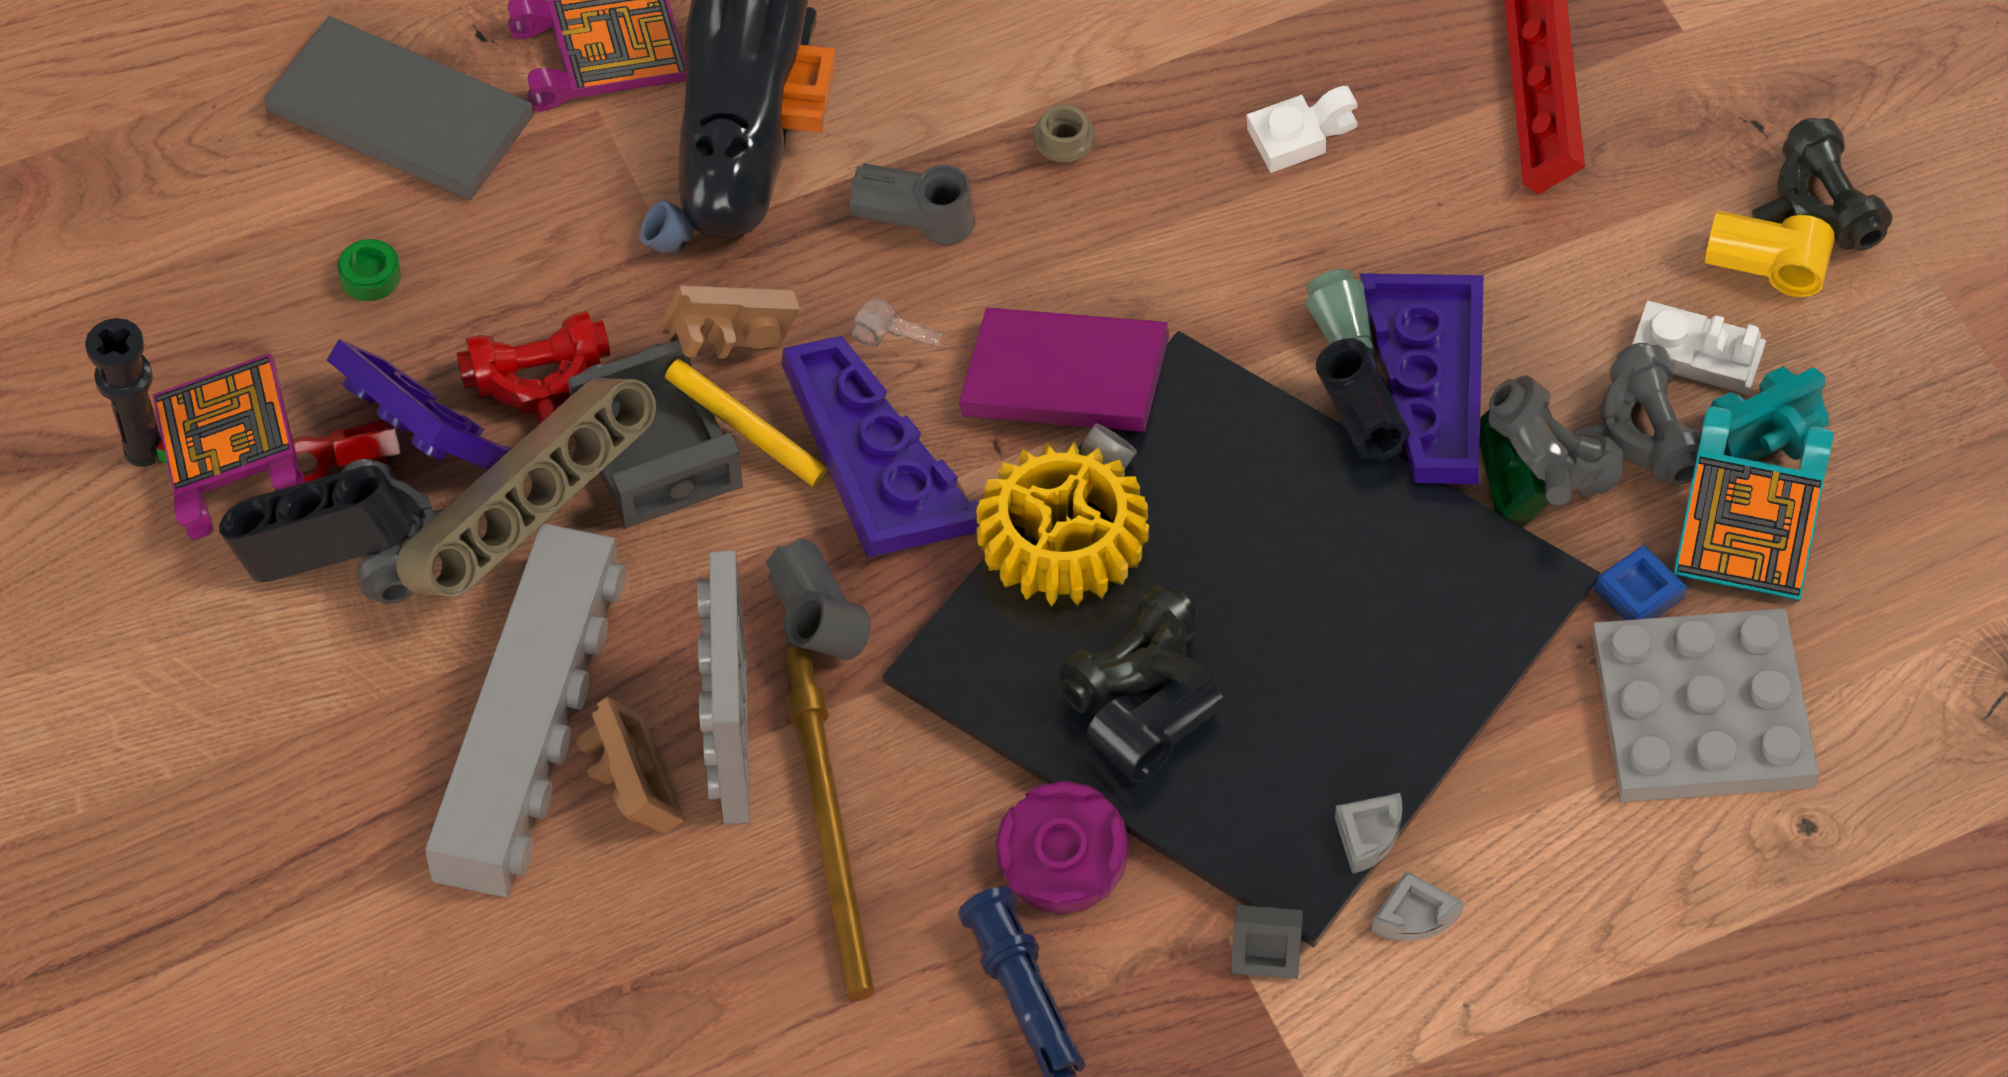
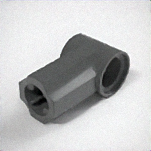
M863 163L862 167H857L852 181L849 203L851 217L920 228L931 242L940 245L959 243L967 238L974 229L975 216L970 182L967 175L959 168L951 165H937L928 168L923 173L865 163Z
M798 539L787 546H778L766 561V564L770 569L768 578L786 609L784 631L788 641L792 645L842 660L854 659L862 652L870 635L871 621L866 609L861 605L847 601L815 543Z

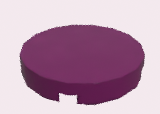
M1061 781L1039 785L1026 793V798L1019 801L1015 808L1011 806L1002 818L995 843L1000 871L1017 897L1035 909L1065 914L1086 910L1110 895L1124 876L1130 850L1124 820L1113 804L1104 798L1103 794L1088 785Z

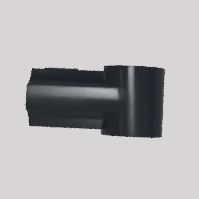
M1354 338L1341 339L1331 343L1318 356L1315 365L1316 371L1339 413L1362 460L1372 458L1383 462L1401 453L1403 443L1411 434L1368 347L1362 341Z
M1197 663L1195 664V672L1192 678L1187 682L1181 683L1166 677L1163 683L1140 694L1133 700L1126 695L1112 700L1093 718L1088 726L1086 735L1131 782L1139 783L1151 777L1163 766L1171 755L1174 744L1223 709V696L1218 691L1213 677Z

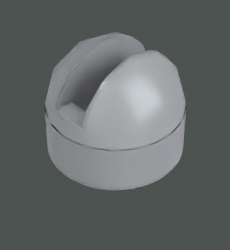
M1097 423L1094 424L1081 447V455L1083 456L1089 455L1099 447L1103 456V465L1120 459L1124 469L1127 468L1137 453L1136 449L1127 441Z

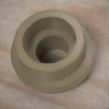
M1057 105L1048 109L1037 122L1034 131L1035 145L1043 156L1052 161L1073 162L1083 158L1091 151L1095 140V130L1092 122L1081 109L1072 105Z

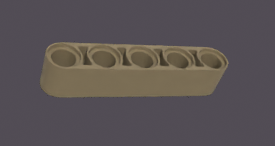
M596 378L585 383L406 542L400 550L396 562L397 574L401 583L409 591L442 597H457L470 590L648 429L656 413V400L651 389L644 382L636 379ZM617 395L620 409L617 417L614 418L612 403ZM573 434L576 440V449L574 455L570 458L568 441ZM529 473L532 488L529 496L526 498L523 493V482ZM484 513L487 519V529L481 539L478 534V522ZM439 553L442 559V570L439 577L435 580L432 574V564L434 558Z

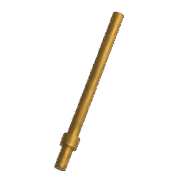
M792 646L784 652L791 692L786 696L790 722L793 726L798 727L848 998L864 1000L874 994V986L824 722L829 717L825 692L816 685L810 650Z

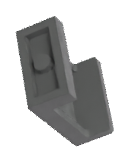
M679 340L667 344L649 346L636 355L607 365H594L584 370L581 374L568 379L570 397L585 383L596 378L636 379L644 382L651 389L655 397L656 413L651 425L599 472L625 529L743 487L740 452L731 433L723 435L714 414L664 378L668 368L678 358L691 366V359L683 354ZM617 395L612 403L614 418L617 417L620 409Z

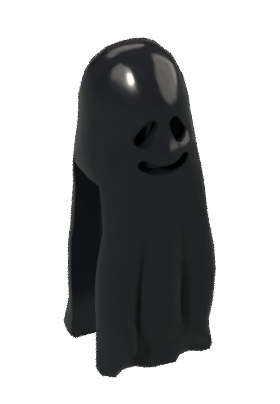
M808 0L691 1L685 42L686 94L680 131L679 194L682 209L693 228L707 236L728 238L751 232L764 220L769 209L774 185L783 160L788 129H782L781 125L784 86L794 65L800 45L809 46L811 35L816 27L817 14L813 7H807Z

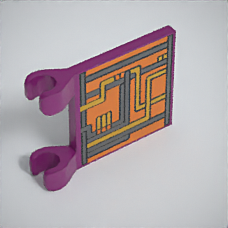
M510 0L508 3L510 15L508 27L510 34L514 38H531L553 26L565 69L564 72L551 68H537L528 73L527 81L530 90H528L527 96L529 102L532 103V109L537 112L551 110L572 98L686 81L685 55L668 0Z
M270 353L153 394L174 491L176 520L182 527H186L187 535L191 540L202 538L214 531L212 519L203 496L204 492L269 470L271 483L275 490L305 483L295 451L275 361Z

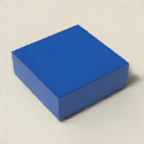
M1644 544L1599 575L1594 586V590L1624 620L1658 618L1685 598L1687 588Z

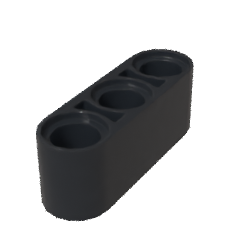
M369 465L243 500L230 508L223 516L219 524V533L253 580L269 582L393 547L410 532L413 525V515L384 472L377 466Z

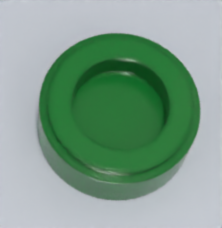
M377 239L360 240L346 247L339 256L337 268L341 286L349 296L357 300L375 301L385 298L399 285L401 270L398 255L393 247L384 241Z

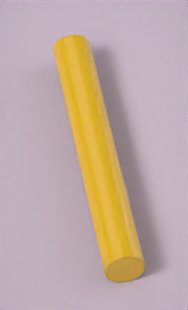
M680 358L676 359L668 368L664 377L667 381L810 486L816 487L828 471L826 465Z

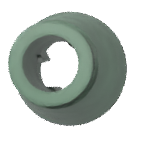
M1348 269L1332 270L1311 280L1306 286L1308 298L1305 301V306L1328 344L1330 345L1341 339L1354 338L1362 341L1368 347L1371 355H1373L1375 350L1372 345L1363 283L1356 280L1352 271Z

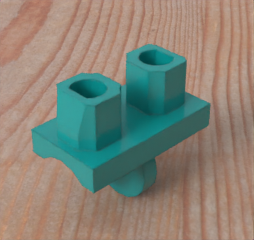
M1782 366L1766 374L1759 384L1760 393L1747 400L1732 392L1713 400L1711 407L1725 408L1732 413L1724 455L1757 461L1782 449L1793 460L1801 459L1804 437L1808 430L1815 426L1824 428L1830 425L1829 415L1822 397L1823 388L1826 385L1825 375L1815 367L1796 375Z

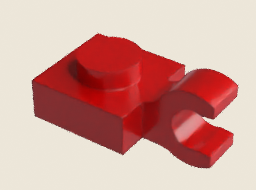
M383 419L330 431L331 435L323 437L300 436L293 439L296 454L308 452L317 459V463L312 470L302 472L305 482L326 477L329 469L335 464L341 467L360 459H370L388 464L389 455L400 453L395 428Z

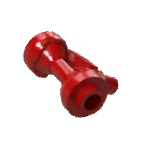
M588 311L572 314L563 320L562 327L549 336L548 339L512 346L496 342L492 336L476 335L466 338V351L456 353L464 389L476 387L479 398L493 396L508 406L520 409L523 414L535 413L538 425L570 397L568 388L569 378L581 374L589 367L601 364V358L611 356L603 320L591 322ZM551 363L560 365L556 372L541 380L521 379L515 375L519 370Z

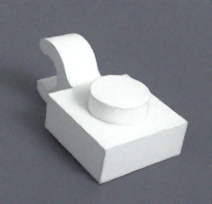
M1341 86L1328 91L1310 108L1303 96L1299 95L1247 114V130L1270 173L1325 154V137L1344 134L1358 127V122L1352 113V110L1358 108V103L1348 86Z

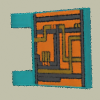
M1709 407L1702 423L1698 452L1673 574L1677 577L1800 601L1825 473L1834 437L1833 432L1816 426L1808 430L1804 437L1799 470L1724 455L1732 413L1725 408Z

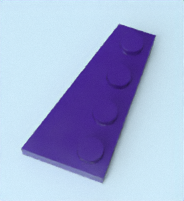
M1360 273V281L1364 285L1369 323L1388 390L1411 434L1405 440L1404 446L1415 483L1479 484L1484 275Z
M843 336L783 349L781 365L867 558L977 533L979 524L977 523L976 510L979 503L976 500L969 502L956 486L958 477L943 459L936 461L920 442L921 432L907 415L900 417L885 399L887 390Z

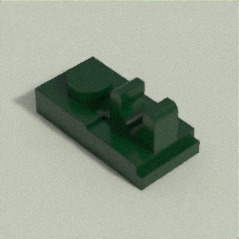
M1489 409L1480 417V447L1495 512L1523 528L1549 504L1546 498L1545 481L1539 479L1523 462L1510 439L1502 436L1490 426Z

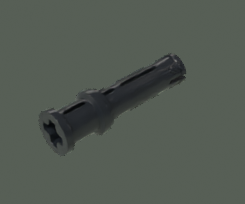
M113 318L104 320L91 329L85 341L88 358L96 366L94 373L95 383L102 396L111 400L113 413L121 436L124 456L127 461L138 467L151 466L155 464L151 447H153L155 456L158 457L156 449L161 436L159 435L155 414L148 394L153 374L150 362L142 355L145 346L142 331L135 323L127 319Z

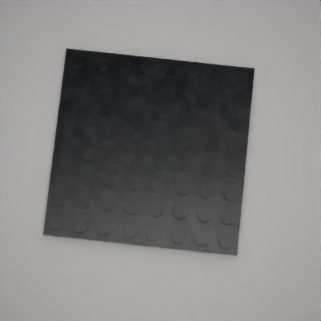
M1177 331L1167 343L1145 432L1109 429L1136 449L1137 453L1125 469V477L1136 476L1137 482L1140 485V496L1145 497V501L1148 504V520H1146V523L1149 524L1148 542L1145 543V547H1142V559L1138 564V568H1128V577L1125 579L1123 586L1108 581V591L1105 592L1103 599L1090 590L1084 591L1083 599L1078 606L1070 598V594L1058 595V599L1051 607L1046 600L1045 592L1038 591L1026 601L1021 593V583L1005 588L1000 580V570L989 571L984 557L884 673L883 682L1044 782L1050 784L1068 781L1091 786L1103 794L1104 798L1117 809L1124 820L1127 833L1245 906L1303 910L1301 940L1315 947L1380 863L1378 862L1369 869L1352 874L1335 820L1336 806L1400 793L1402 799V819L1398 840L1593 589L1600 572L1447 484L1415 483L1409 462L1396 455L1383 462L1372 458L1362 460L1344 425L1184 333ZM1082 442L1081 445L1078 447V449H1079V455H1081V447H1082L1083 442ZM1088 502L1087 505L1101 512L1102 519L1111 522L1109 517L1099 507ZM1012 524L1026 541L1035 546L1037 545L1038 541L1025 535L1024 528ZM1154 586H1162L1168 590L1175 588L1189 598L1197 612V617L1194 620L1197 634L1186 643L1185 656L1191 658L1194 665L1199 663L1213 677L1218 691L1223 696V709L1174 744L1173 751L1168 760L1151 777L1142 782L1133 783L1087 738L1088 726L1096 715L1089 711L1080 713L1066 702L1058 686L1059 682L1062 681L1059 675V666L1079 650H1085L1090 653L1108 651L1132 630L1136 620V608L1142 595Z

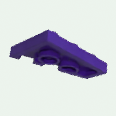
M339 339L327 358L330 364L346 376L342 383L344 388L367 402L379 403L380 406L376 414L400 430L406 432L411 430L415 433L410 442L419 450L435 459L443 461L449 453L483 468L490 469L512 449L509 446H502L480 437L485 430L483 427L470 418L460 415L445 405L436 402L437 395L379 355Z

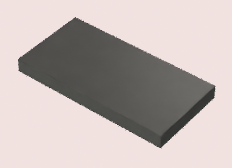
M331 16L326 18L264 98L267 112L470 201L533 117L531 102Z

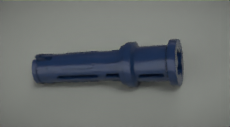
M1006 886L994 887L974 895L960 907L958 916L963 926L969 929L972 928L984 953L980 963L985 973L990 975L991 978L999 980L1001 986H1003L1022 1031L1037 1058L1043 1077H1075V1071L1081 1072L1086 1064L1082 1056H1080L1076 1045H1074L1050 990L1042 978L1036 963L1040 948L1034 936L1025 934L1014 911L1017 900L1012 889Z

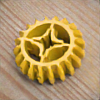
M1047 441L1042 450V456L1035 457L1023 449L1018 457V466L1002 461L1001 468L998 470V479H987V484L983 489L984 499L980 500L977 506L976 516L977 523L979 524V527H977V543L985 553V562L988 565L989 571L1000 570V580L1005 588L1021 583V593L1026 601L1038 591L1045 592L1046 600L1052 607L1058 599V595L1070 594V598L1078 606L1083 599L1084 591L1090 590L1103 599L1105 592L1108 591V581L1123 586L1125 579L1128 577V568H1138V564L1142 559V547H1145V543L1148 542L1149 524L1146 523V520H1148V504L1145 501V497L1140 496V485L1137 482L1136 476L1125 477V469L1120 459L1103 465V456L1099 447L1089 455L1083 456L1079 455V449L1073 441L1067 449V453H1055V450ZM1088 502L1099 507L1109 517L1111 522L1102 519L1101 512L1087 505ZM1012 524L1024 528L1025 535L1038 541L1037 545L1035 546L1026 541Z

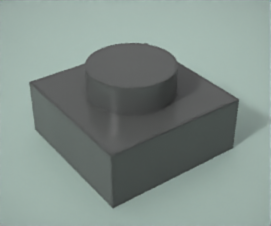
M1236 905L1231 974L1298 979L1303 910Z

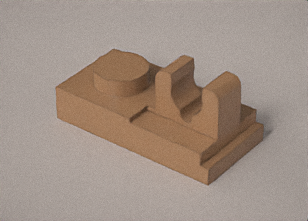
M680 285L659 325L662 334H668L670 342L679 340L682 352L687 357H696L703 343H713L717 357L727 358L733 346L751 347L754 349L779 348L800 308L794 290Z
M606 697L597 703L599 709L592 713L595 725L582 733L576 740L578 749L591 756H595L605 749L600 761L588 768L587 773L589 777L605 785L615 782L616 789L613 791L614 801L621 813L633 823L639 822L662 834H666L684 822V818L645 718L642 714Z

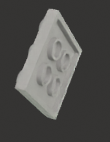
M736 551L709 552L710 578L697 579L699 618H701L702 634L698 635V657L703 690L699 692L700 730L703 732L704 764L707 766L709 800L721 799L724 824L750 823L747 655Z
M1786 608L1595 622L1593 624L1592 642L1620 803L1816 788L1819 773Z

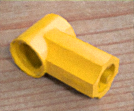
M1717 210L1711 228L1705 263L1769 277L1773 287L1784 294L1792 297H1810L1819 293L1824 285L1835 234L1829 224L1813 216H1791L1780 224Z

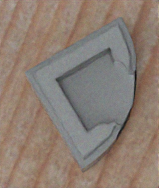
M1400 793L1336 806L1335 820L1352 874L1376 865L1391 851L1396 843L1402 819V799Z
M1406 871L1372 920L1371 932L1385 938L1402 941L1429 938L1446 930L1458 920L1463 912L1464 902Z

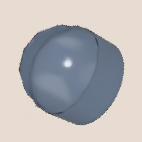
M660 201L649 210L640 230V239L644 245L657 252L669 255L684 250L683 241L688 242L693 238V226L685 212L667 201Z

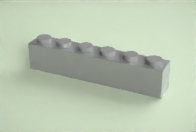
M544 523L539 526L425 847L432 882L508 898L515 876H524L527 873L533 852V838L529 837L535 818L543 820L547 815L552 797V782L548 780L554 763L563 764L567 757L571 740V727L567 726L572 710H581L585 704L590 682V675L586 669L591 655L600 656L608 631V620L604 618L609 602H619L624 589L626 567L625 565L618 564L615 538Z

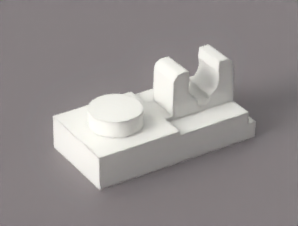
M1647 300L1633 344L1648 343L1664 347L1674 364L1673 375L1749 395L1766 340L1760 338V330L1754 325L1748 324L1747 329L1724 323V317L1713 316L1712 319H1708L1704 315Z

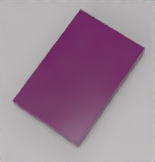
M986 307L959 401L961 414L965 417L1093 427L1097 423L1107 429L1145 432L1169 339L1167 322Z

